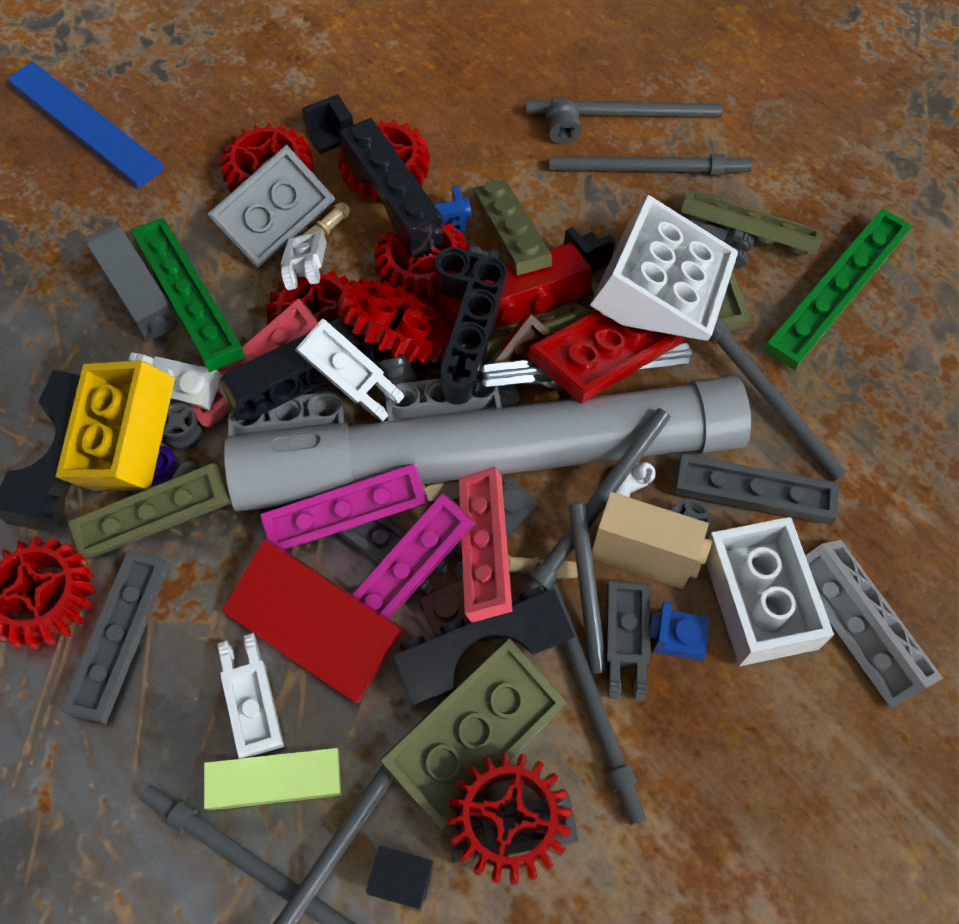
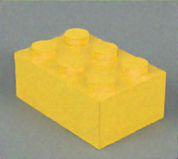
M143 360L83 364L55 477L91 491H145L150 489L175 378Z

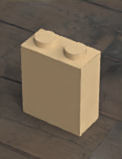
M610 492L592 549V559L683 590L689 577L697 578L701 565L705 564L712 540L706 539L705 536L709 523Z

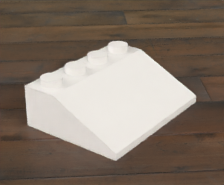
M648 195L626 225L590 306L600 311L604 316L624 326L708 341L712 336L738 251Z

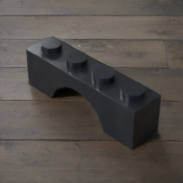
M370 117L340 130L345 163L360 184L368 181L373 186L388 213L394 234L410 257L413 258L443 244L441 213L373 119Z
M52 370L38 403L50 420L55 423V437L49 450L37 462L19 470L6 472L0 485V518L6 524L51 533L55 522L64 513L66 496L71 485L74 484L55 476L80 375Z
M542 586L535 587L518 595L521 602L512 606V612L465 625L463 619H459L439 628L442 635L426 642L424 636L421 635L400 644L402 652L393 655L412 706L453 690L455 688V672L460 658L468 648L481 640L492 637L510 638L522 645L533 656L573 639L575 636L555 589L544 592Z

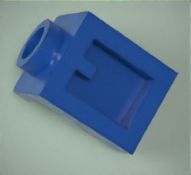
M459 185L452 186V202L436 203L434 205L442 215L444 226L453 223L456 232L464 234L466 233V219L472 217L470 201L468 197L462 198Z
M663 601L658 613H651L649 635L650 638L654 639L652 653L703 662L706 657L710 617L671 610L672 603Z

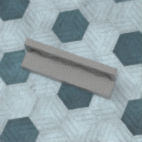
M842 540L820 544L806 555L829 622L891 709L943 679Z

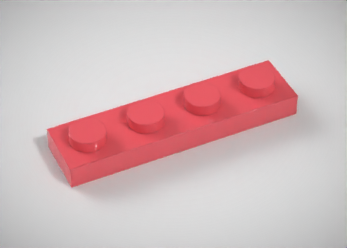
M298 298L242 347L245 355L244 359L219 368L217 371L224 375L235 367L311 332L319 322L309 308ZM219 387L210 410L190 406L199 422L209 429L231 410Z
M496 467L459 478L460 508L476 522L461 539L465 615L472 623L512 612L502 476Z

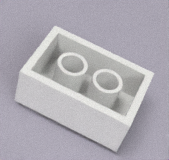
M791 517L711 532L708 539L712 540L706 559V565L739 666L819 650L834 636Z

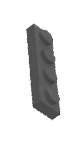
M682 453L679 459L674 495L832 525L837 519L839 483Z
M131 551L126 552L62 703L61 711L69 715L107 724L170 567L166 560Z

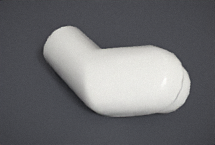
M647 462L637 463L616 493L630 498V493L647 486L654 480L656 475L654 467Z

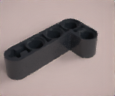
M456 247L445 248L437 254L435 259V286L441 294L462 300L443 359L440 376V392L442 397L451 404L461 405L471 400L475 393L481 366L484 363L504 297L507 269L505 264L495 257ZM447 271H456L458 273L450 274ZM484 280H491V281H493V282H495V283H491V284H490V283H485V282H483V281H484ZM472 312H482L486 315L476 316ZM472 344L476 348L470 350L462 348L461 345ZM459 368L464 371V377L460 379V382H455Z
M345 317L329 323L377 366L370 343L364 342L365 336L363 334H354L352 332L354 326L343 323ZM309 333L229 370L220 378L218 383L219 390L237 419L243 421L256 418L329 382L323 374L295 351Z

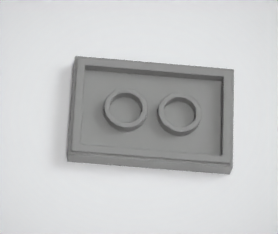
M286 145L208 213V218L259 270L287 244L289 238L298 235L327 209L336 198Z

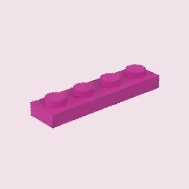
M412 464L262 513L260 516L267 539L282 549L287 550L429 504L418 466L417 464Z
M442 493L352 595L391 619L476 522L446 494Z

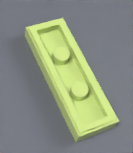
M338 748L204 763V809L207 811L342 796Z

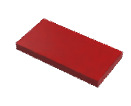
M596 310L529 346L527 357L582 404L682 344L685 337L624 326Z
M263 540L222 609V612L354 703L361 702L404 629L270 540Z

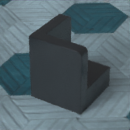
M339 94L305 106L302 109L306 133L320 154L340 147V130L354 125L353 116Z
M573 227L565 230L564 244L570 242L574 244L590 265L591 274L609 265L615 245V238L611 234L598 239L593 232L581 237Z
M379 845L366 892L369 896L403 905L404 908L422 913L435 866L434 861Z

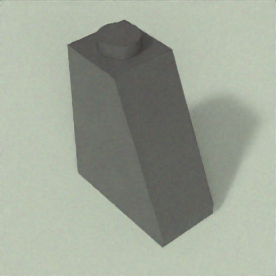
M118 222L84 239L106 284L146 342L163 336L170 329L178 326L169 302Z

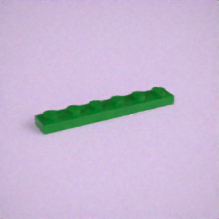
M882 208L768 341L764 351L795 371L908 235L912 225Z
M164 217L130 229L136 245L208 372L210 373L244 359L245 355L241 344Z

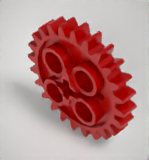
M360 278L358 282L351 280L349 284H345L336 305L339 307L338 315L345 317L343 320L344 324L354 326L352 330L354 334L366 336L364 342H375L378 344V350L383 351L387 348L391 350L392 355L396 358L399 354H403L410 362L413 361L414 357L423 364H426L428 359L433 363H437L439 359H444L454 325L448 323V316L438 314L440 308L427 305L429 300L418 299L415 293L404 292L400 285L394 288L387 281L380 284L374 278H371L370 282ZM399 311H405L396 330L390 329Z

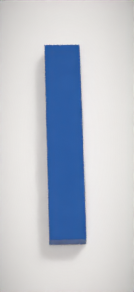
M32 61L7 78L12 89L137 189H140L164 170L160 160Z

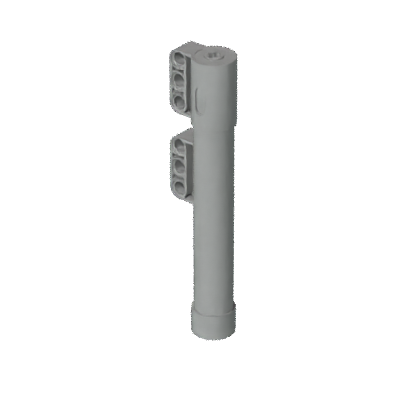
M735 375L692 380L683 386L594 396L582 404L576 399L510 407L501 406L497 386L485 388L481 385L479 379L471 400L461 405L451 404L441 395L440 379H431L394 385L403 393L404 398L398 404L385 396L388 421L349 426L345 420L341 398L331 392L301 395L250 420H239L230 410L228 416V436L225 439L224 459L231 503L236 512L290 505L412 464H417L423 485L456 481L461 477L496 467L499 473L504 475L620 460L658 408L666 411L671 416V419L642 457L696 451L698 454L742 449L747 446L750 440L751 412L745 386L741 379ZM457 376L455 382H460V379L464 376Z

